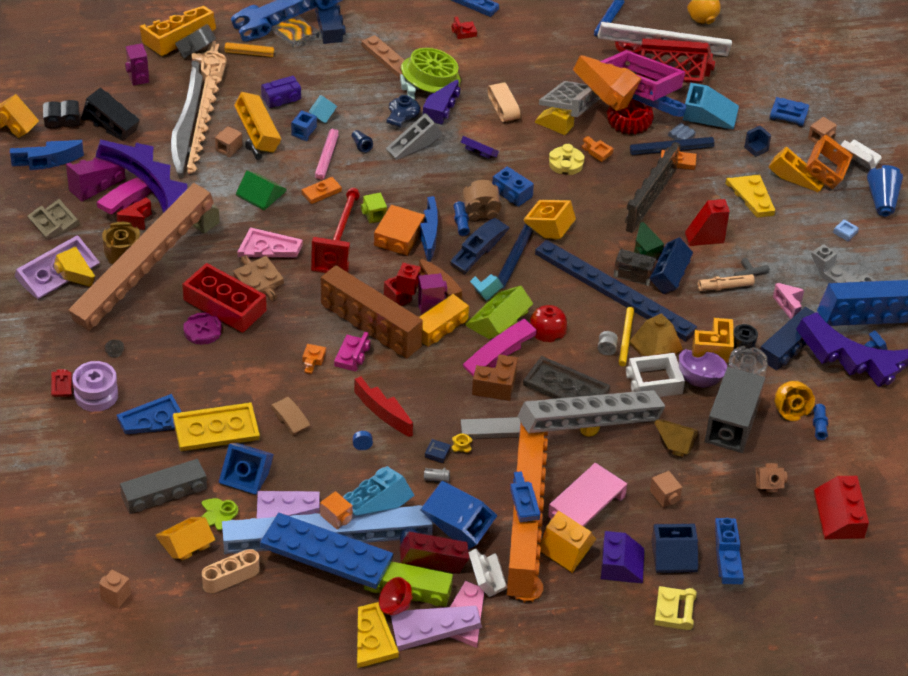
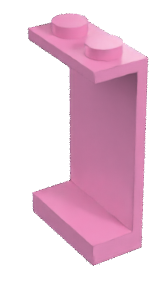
M594 463L549 504L548 518L552 520L559 510L584 527L614 498L621 501L626 496L627 483L597 463Z

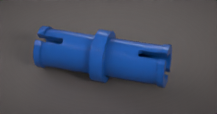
M459 201L453 205L455 210L454 220L457 224L459 235L466 236L470 233L468 227L469 216L465 211L464 202Z
M816 404L813 407L814 418L812 421L815 427V438L817 440H825L828 437L826 407L823 404Z

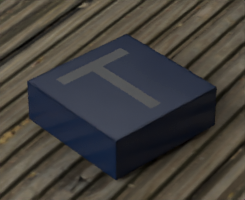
M432 439L425 452V458L444 463L451 445Z

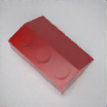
M857 475L836 476L814 489L824 540L865 539L869 521Z

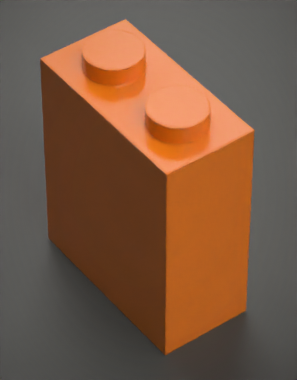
M391 205L374 232V246L408 256L420 236V223H425V215Z

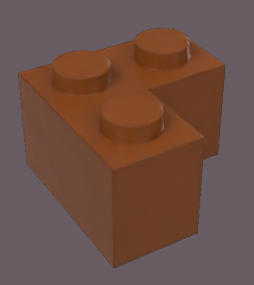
M499 354L496 368L476 365L473 376L472 395L510 401L517 373L518 357Z

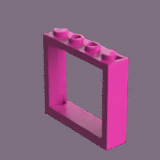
M627 50L600 61L658 80L655 82L639 76L642 79L634 93L652 101L682 88L685 71Z

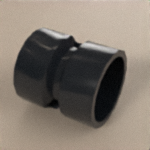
M741 324L733 330L734 349L732 356L739 360H749L755 354L758 331L751 325Z

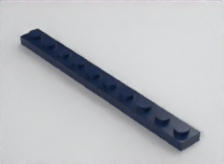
M544 241L535 249V255L626 308L632 307L635 313L648 320L662 313L674 325L678 338L686 342L697 330V326L550 241Z

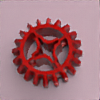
M631 99L628 107L616 111L609 106L607 110V120L611 124V128H615V131L620 130L622 134L624 132L628 133V135L630 133L636 135L637 132L642 134L643 131H647L651 127L654 118L652 107L634 99Z

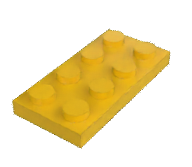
M252 402L173 414L180 451L254 441L260 438Z

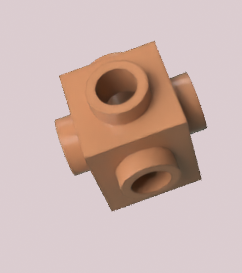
M766 463V467H756L757 488L766 489V492H778V488H784V483H787V472L784 471L783 467L778 466V463Z

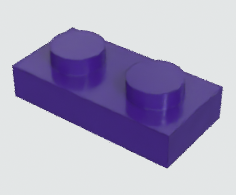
M465 136L462 137L461 143L466 145V149L473 152L477 149L481 151L480 155L490 158V156L497 157L498 150Z

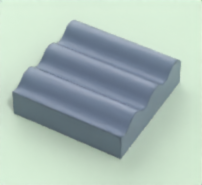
M680 123L668 133V136L675 140L691 139L695 136L696 132Z

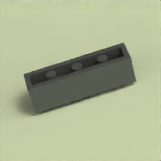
M198 459L191 460L120 483L121 497L129 514L140 512L144 509L207 489L206 474Z

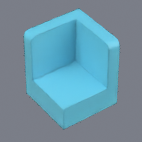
M320 95L309 110V113L326 123L337 106Z
M492 274L482 282L476 276L470 281L475 290L486 301L503 287L500 280Z

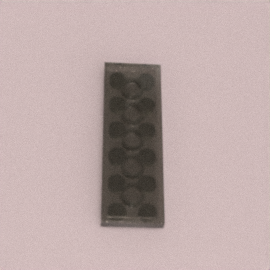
M673 142L670 148H666L663 158H659L657 166L652 168L648 179H644L642 187L637 189L634 199L629 200L627 210L629 211L625 219L627 232L633 233L676 172L680 150L679 143Z

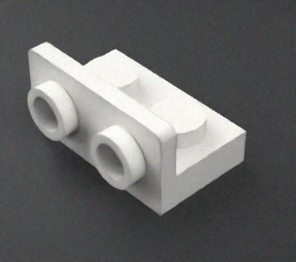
M844 140L841 144L842 147L853 154L852 159L869 170L875 168L882 159L881 155L856 140H853L851 143Z
M476 549L468 552L478 586L489 597L507 589L501 564L496 554L486 557L484 554L481 555Z

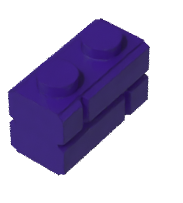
M294 76L262 84L261 96L268 108L278 107L300 100L301 86Z

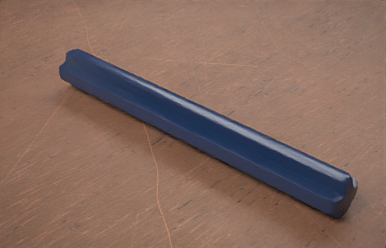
M713 137L631 144L629 149L631 155L657 153L662 150L678 151L713 147L715 142Z
M527 224L523 226L497 277L503 285L501 289L505 288L533 232V229Z

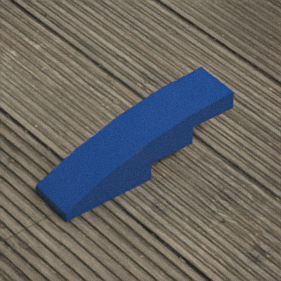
M434 196L427 197V210H424L425 223H420V239L428 262L432 260L437 240L438 217Z

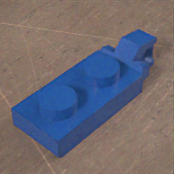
M522 471L514 472L510 491L519 522L540 520V511L532 483L524 481Z

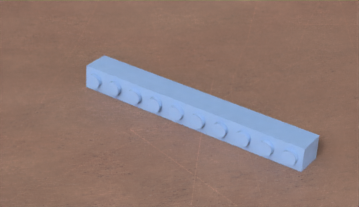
M421 505L399 507L361 515L352 514L351 521L339 529L334 528L318 513L291 516L364 543L400 540L401 532L407 528H414L420 534L432 536V521L420 511ZM275 517L222 521L224 554L239 553L247 549L269 551L260 548V541Z

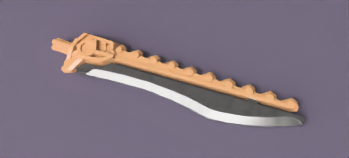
M216 41L209 43L208 51L197 54L192 53V68L187 99L180 118L172 131L171 138L172 159L180 179L184 176L188 155L190 157L187 172L192 174L197 170L194 163L200 160L197 153L203 150L200 143L206 139L202 133L208 130L205 123L211 120L208 113L214 110L211 103L216 101V97L213 94L219 91L216 84L222 81L227 62L226 57L218 53L219 44H216ZM203 81H204V82H205V85H204V89H203V94H202L200 109H199V113H198V118H197L195 133H194V137H193L192 147H190V142H191V137H192V133H193V128H194L196 113H197V109H198L200 94H201L202 85H203Z

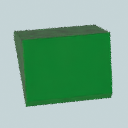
M246 170L236 191V196L262 210H266L287 189L260 174Z

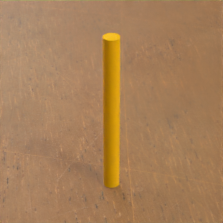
M628 307L626 310L619 357L620 366H626L634 314L632 307Z

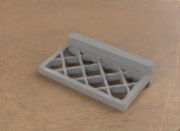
M563 81L539 100V105L571 110V116L578 117L601 98L587 84Z

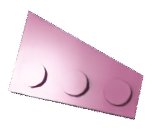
M250 228L238 250V257L244 255L248 257H297L303 245V240Z

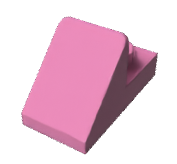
M781 283L775 284L773 298L790 319L801 311L802 306L800 303L803 299L804 290Z

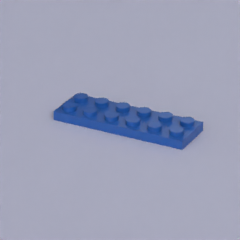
M279 512L260 541V548L374 589L379 585L393 559L392 552Z

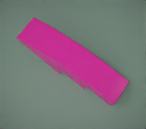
M135 178L118 186L97 201V208L112 215L119 208L125 209L131 203L134 204L142 200L152 190L140 178Z
M521 320L479 349L463 364V367L472 376H474L476 365L495 368L499 354L508 356L521 349L522 342L536 336V329L527 320Z

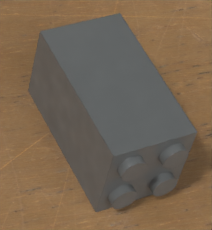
M727 367L709 415L705 443L743 453L760 405L765 377Z

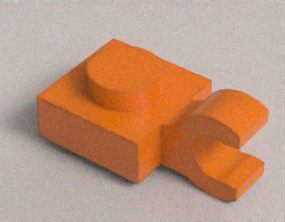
M589 136L583 139L585 144L581 148L589 151L588 154L603 162L613 154L614 148L603 141L595 142Z
M307 344L302 356V362L306 366L304 373L312 374L315 365H322L326 354V347Z

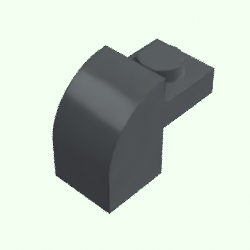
M206 24L175 44L185 58L214 41L216 37L209 25Z

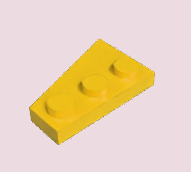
M760 175L726 178L725 184L735 190V195L745 201V205L757 218L775 215V208Z
M379 602L358 607L357 668L398 658L399 651L384 614L379 607Z

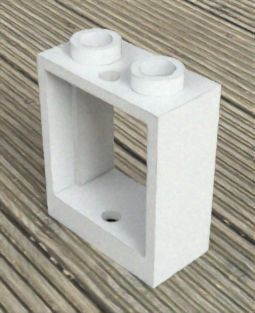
M675 353L629 359L626 375L627 378L631 379L632 392L654 390L659 397L683 394L685 380L682 372L679 370ZM666 369L669 377L667 380L643 382L639 372Z

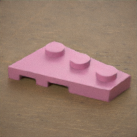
M465 581L450 607L477 606L481 620L484 591L479 586ZM479 629L454 635L451 638L477 648Z

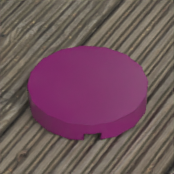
M209 313L191 315L183 325L184 335L187 340L199 345L215 342L222 333L221 321L216 316H210Z

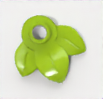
M212 498L201 502L207 511L202 517H206L209 526L215 525L217 530H222V521H230L238 515V506L231 500L222 501L218 498Z

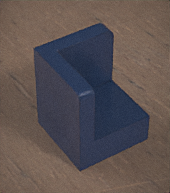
M761 126L749 130L746 134L744 148L755 157L769 151L771 134Z

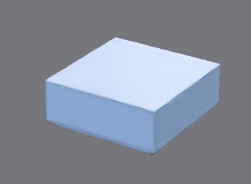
M843 220L834 228L833 233L849 241L858 233L859 228Z

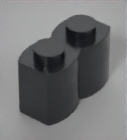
M66 100L61 103L56 101L44 103L43 120L45 127L59 128L61 126L75 127L80 125L79 102L76 100Z

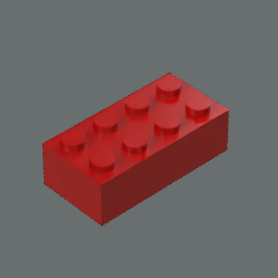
M208 263L204 264L182 284L184 301L209 313L213 317H218L220 321L242 333L267 311L265 294Z

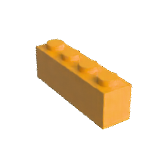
M241 92L234 106L255 149L274 152L280 144L281 137L260 96Z

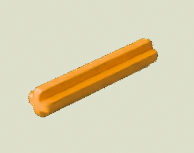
M229 42L225 43L224 47L227 53L273 57L275 52L274 47Z

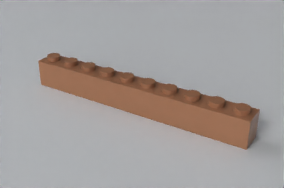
M193 183L71 306L69 313L72 320L88 331L96 326L112 310L113 306L123 299L125 294L150 271L151 267L157 261H160L163 255L187 233L190 227L197 223L206 211L210 210L214 204L211 193Z

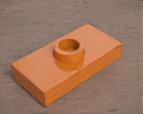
M662 150L660 166L695 170L697 154Z
M333 177L302 189V195L310 204L342 192V187Z

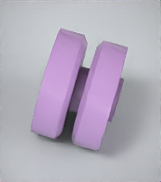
M90 361L82 364L75 370L73 374L75 401L78 406L84 410L95 412L106 410L115 404L118 399L116 372L112 366L101 361Z

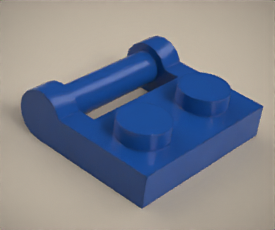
M776 97L769 119L797 123L798 126L803 127L809 110V104Z

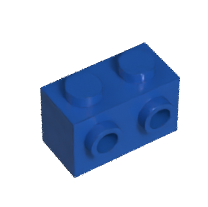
M508 166L493 176L492 184L498 186L499 195L519 207L533 197L534 183Z

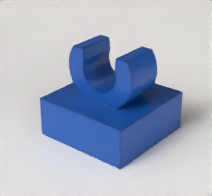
M875 330L869 334L870 341L865 346L887 350L886 342Z

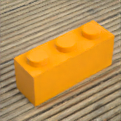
M452 294L421 315L419 318L423 320L422 343L429 347L434 342H438L447 333H451L457 326L465 323L469 317V305Z

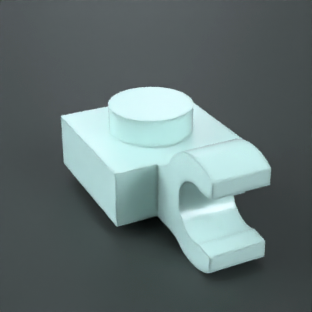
M400 74L401 89L407 90V95L415 100L414 93L419 88L411 84L403 74Z

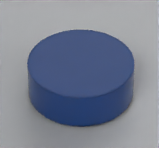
M359 431L353 435V446L356 449L367 450L373 445L371 433Z

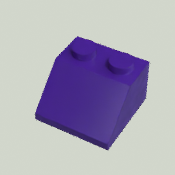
M605 531L601 579L642 583L644 547L626 533Z

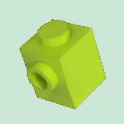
M381 193L363 196L361 211L363 215H366L369 224L380 222L387 212V206Z

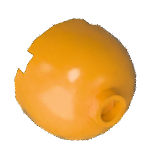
M692 0L688 4L687 9L695 22L711 24L719 15L721 4L719 0Z
M788 381L777 389L774 398L775 407L785 419L798 421L801 419L799 418L800 416L808 415L814 407L815 396L806 384L799 381Z

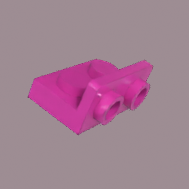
M364 332L362 338L346 335L334 360V366L356 372L359 365H362L364 362L365 351L368 352L370 349L371 340H368L369 333Z

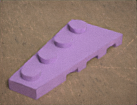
M477 606L406 610L391 616L399 651L482 628Z

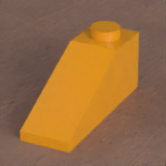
M787 146L773 158L768 166L781 179L815 192H819L824 185L823 182L805 170L807 163Z

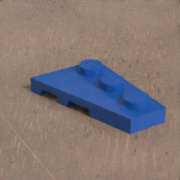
M170 394L117 414V420L125 434L175 430L173 414L181 413L182 411L173 395Z

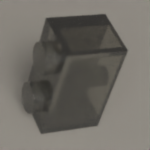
M620 249L615 261L613 277L649 286L651 282L649 278L655 268L656 258Z

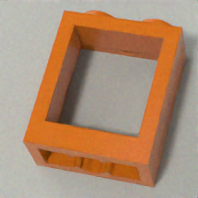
M825 134L815 144L805 170L833 190L843 180L853 154ZM820 153L838 166L836 172L818 160Z

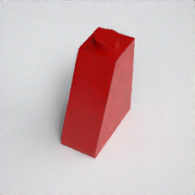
M726 199L708 200L685 231L689 246L721 244L725 242L730 213Z

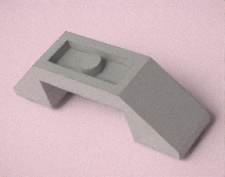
M825 244L811 253L822 278L829 283L876 281L868 274H864L859 279H856L837 266L835 263L838 253Z

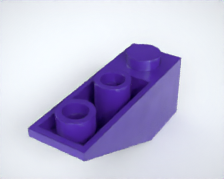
M459 80L451 82L428 96L423 106V115L426 113L434 123L442 125L445 118L448 119L450 108H453L455 105V98H458L460 95Z

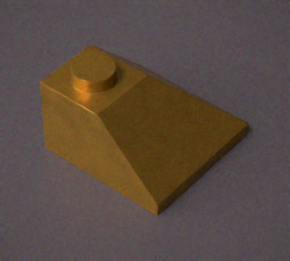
M662 313L646 320L629 342L642 357L675 353L676 356L683 351L674 325Z
M657 419L655 425L668 449L673 450L672 454L684 457V454H690L699 430L663 419Z

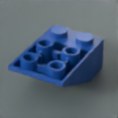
M444 481L440 482L420 509L451 539L467 542L468 550L478 544L498 516L481 500Z

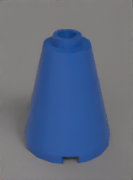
M883 165L881 169L877 170L876 167L872 168L867 174V181L876 211L881 216H890L895 212L903 181V173H900L899 168L889 165Z

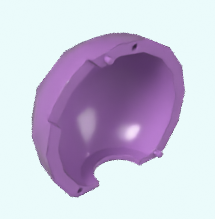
M685 349L679 355V370L682 372L683 378L693 386L711 387L720 382L725 375L727 364L715 353L706 352L704 356L696 358L692 356V351Z

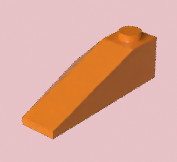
M582 55L579 56L573 69L606 104L616 111L628 107L642 79L629 69L619 68L610 63H602L599 60Z

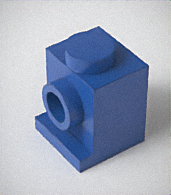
M301 110L291 122V136L307 141L309 135L317 127V116Z

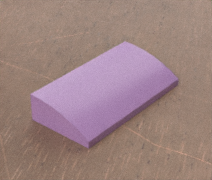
M77 235L16 269L15 278L30 294L39 299L69 282L63 279L61 274H58L54 269L57 254L77 247L90 269L99 265L100 262Z

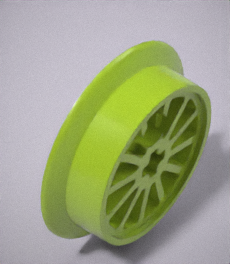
M434 48L416 49L412 52L411 57L405 59L401 65L403 76L411 84L422 90L435 93L455 80H459L460 86L461 80L456 60L441 50Z

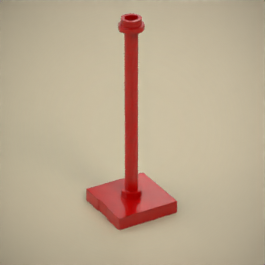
M350 188L346 193L347 202L333 240L313 237L311 271L327 273L334 266H338L349 273L350 242L340 240L354 201H357L360 197L358 189Z

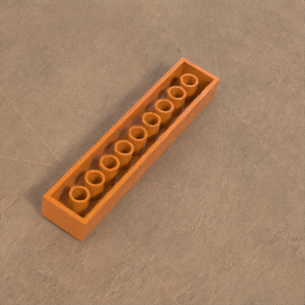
M520 423L516 472L522 471L524 481L532 483L539 511L543 512L544 499L540 496H544L545 484L541 480L545 481L546 468L542 467V465L546 466L547 453L543 451H547L548 439L544 438V436H548V431L528 433L523 424ZM515 505L513 509L507 595L532 597L533 589H537L540 563L536 559H540L541 547L537 543H541L542 534L541 528L538 527H542L543 515L540 513V520L519 522Z

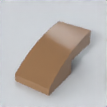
M289 397L271 405L279 421L285 423L292 436L310 427V423L302 411Z

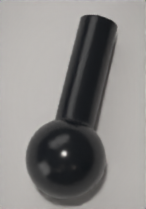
M250 138L247 139L245 148L252 151L257 160L261 159L262 154L260 151L255 149Z

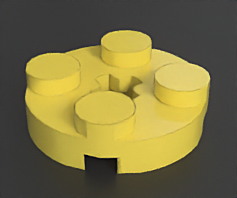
M564 144L563 147L555 148L549 153V166L556 173L568 172V175H573L582 170L585 157L581 151L573 148L571 144Z

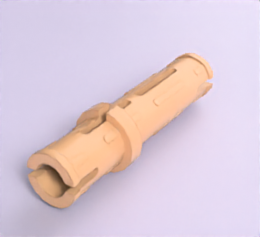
M753 274L724 278L716 276L712 279L698 280V289L700 292L706 290L720 291L725 288L754 286L755 280Z

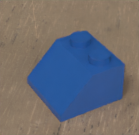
M230 443L219 483L258 494L269 474L274 454L239 443Z

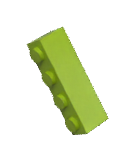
M391 561L376 589L364 585V590L381 593L389 580L401 577L411 585L412 601L447 607L452 590L453 574Z

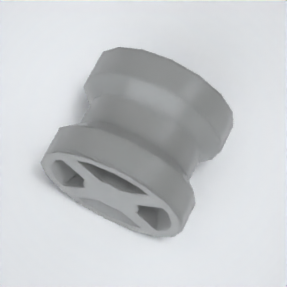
M611 331L602 332L599 335L598 351L603 355L614 354L617 348V335Z

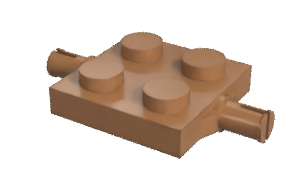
M247 255L242 256L241 261L244 266L233 271L235 278L263 294H267L271 301L276 300L277 294L273 290L284 284V278L268 257L264 256L251 262Z

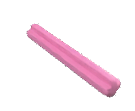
M337 129L329 130L315 172L316 179L323 180L325 178L339 136Z

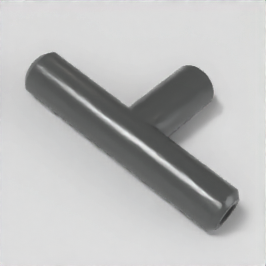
M743 258L741 263L746 270L735 272L734 276L750 274L754 276L767 273L770 268L768 265L753 268L749 260Z

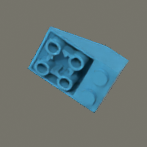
M690 83L683 120L734 129L739 105L709 86Z
M386 466L379 469L370 479L361 482L354 491L346 493L343 498L353 505L352 514L361 515L399 508L415 495L405 478Z

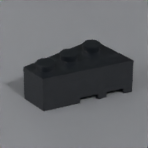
M101 87L86 98L81 116L83 121L89 120L93 122V126L97 128L99 126L106 129V133L121 141H124L137 130L140 121L135 114L127 110L122 103L115 100Z

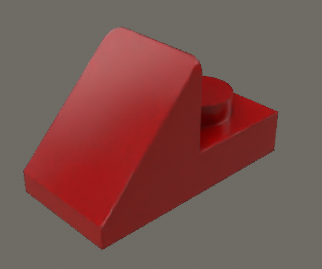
M146 197L117 212V222H128L134 228L137 227L139 230H145V218L152 215L151 201Z

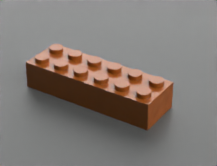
M334 266L321 277V304L325 308L330 309L353 326L368 332L369 336H372L380 341L381 344L386 345L406 359L422 347L423 320L338 266Z

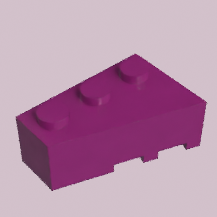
M97 157L87 162L81 160L78 164H66L69 191L81 202L126 178L125 168Z

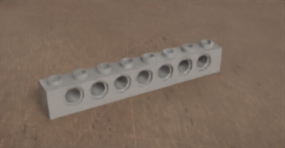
M654 390L526 401L523 403L518 418L528 433L656 421L660 418L665 405Z

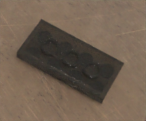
M544 356L539 358L523 380L524 386L553 399L604 395L610 391V385Z

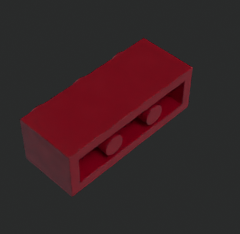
M409 531L400 545L401 563L460 574L469 560L468 545L464 541Z

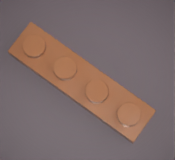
M376 35L363 40L361 46L400 79V74H402L401 65L404 59Z

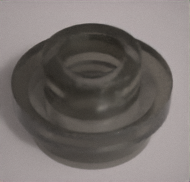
M110 340L105 344V352L110 357L116 358L122 355L124 344L120 340Z

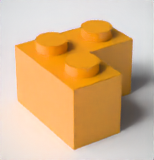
M17 94L0 103V128L7 125L17 138L27 134L39 122L37 117Z
M714 318L712 331L695 330L692 356L699 358L704 356L706 352H711L720 356L725 362L731 363L734 349L733 319Z

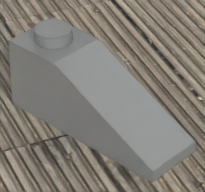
M425 113L386 149L398 160L431 145L443 133Z

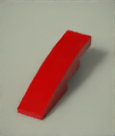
M362 376L354 379V392L377 417L408 437L413 436V422L395 397L387 399L378 386L370 389Z

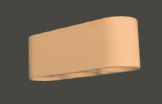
M504 82L488 85L489 99L501 121L507 122L520 119L519 106L507 84Z
M247 549L205 567L202 570V586L204 591L216 593L256 576L260 569L258 552L253 549Z

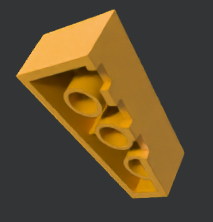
M205 6L185 11L182 16L172 15L169 16V20L163 22L157 20L153 21V25L146 27L144 24L139 27L142 43L163 56L177 49L175 43L197 29L208 24L213 31L216 29L214 12Z

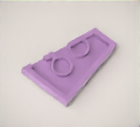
M258 491L257 519L276 517L278 512L288 516L319 513L320 492Z

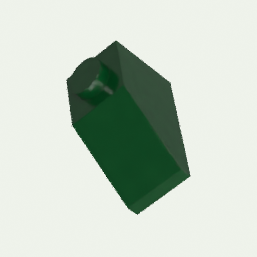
M641 222L634 254L644 264L659 259L664 249V243L644 222Z

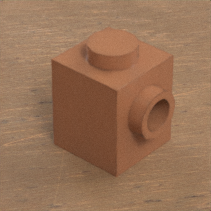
M822 117L810 126L808 139L816 144L826 134L834 140L837 125Z
M229 126L215 137L216 151L229 158L243 146L242 133Z
M667 471L652 478L650 492L662 507H666L680 501L682 486L671 472Z
M114 570L103 576L99 582L101 600L118 609L131 595L129 578Z

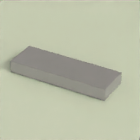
M518 417L462 419L460 423L461 433L468 435L472 439L519 437L520 419Z

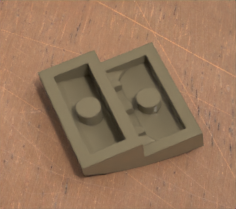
M60 199L46 209L41 205L27 216L46 239L59 236L80 224L79 220Z

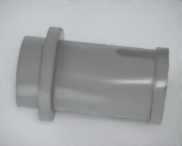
M425 468L424 481L449 482L450 470H446V468H443V470Z

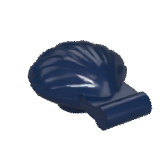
M408 95L394 98L389 103L388 108L391 114L387 118L386 123L401 128L405 121L419 115L421 107L416 100Z

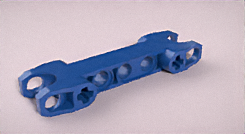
M276 0L260 8L257 5L246 7L234 14L231 22L235 29H240L239 34L242 41H250L269 34L272 26L316 7L321 9L330 8L342 0ZM238 18H244L242 22L236 23ZM251 30L250 35L244 36L246 31Z

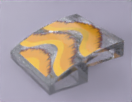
M300 16L284 20L272 27L271 30L292 47L305 46L306 40L319 38L321 33Z

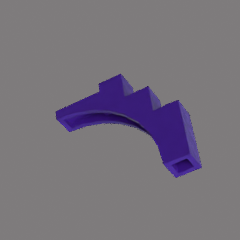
M100 139L96 150V157L127 169L145 182L158 199L163 213L187 190V183L170 180V165L153 161V146L136 143L135 147Z
M817 312L802 318L796 328L821 364L828 361L834 362L838 359L849 375L860 374L866 370L878 387L894 382L897 373L908 366V349L895 351L879 350L851 341L828 325Z

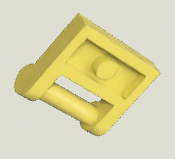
M659 586L654 625L691 630L694 624L692 613L694 600H696L697 596L696 590L691 588L681 590ZM679 600H685L684 617L682 619L677 618Z

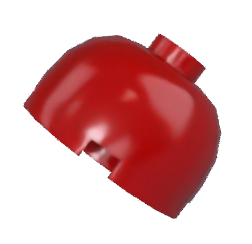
M554 305L540 306L531 315L530 324L536 329V336H534L536 339L543 342H555V339L559 337L562 339L565 336L567 318L559 307Z

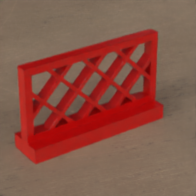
M658 39L642 40L641 56L645 57L646 53L654 54L655 57L652 60H659L660 63L666 65L675 61L678 64L675 68L685 71L683 82L703 84L708 57L710 58L711 55L709 43ZM664 55L671 56V58L665 62H663L661 59V57ZM680 56H686L688 58L681 64L677 60V58H679ZM697 57H704L703 61L699 64L693 61ZM691 62L694 67L686 71L684 66ZM696 70L700 72L699 78H694L690 75ZM637 73V74H636V75L645 77V78L650 79V80H656V79H654V78L645 76V75L640 74V73Z

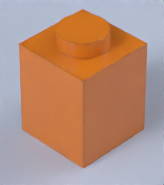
M336 491L320 502V516L334 528L339 529L351 521L353 505Z

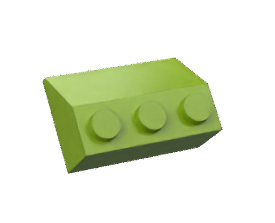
M522 286L498 292L465 325L488 339L495 338L509 327L518 323L517 319L529 312L528 309L533 305V302Z

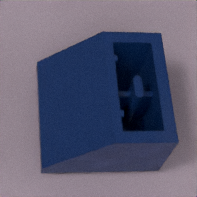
M654 524L651 542L656 573L698 572V539L695 524Z

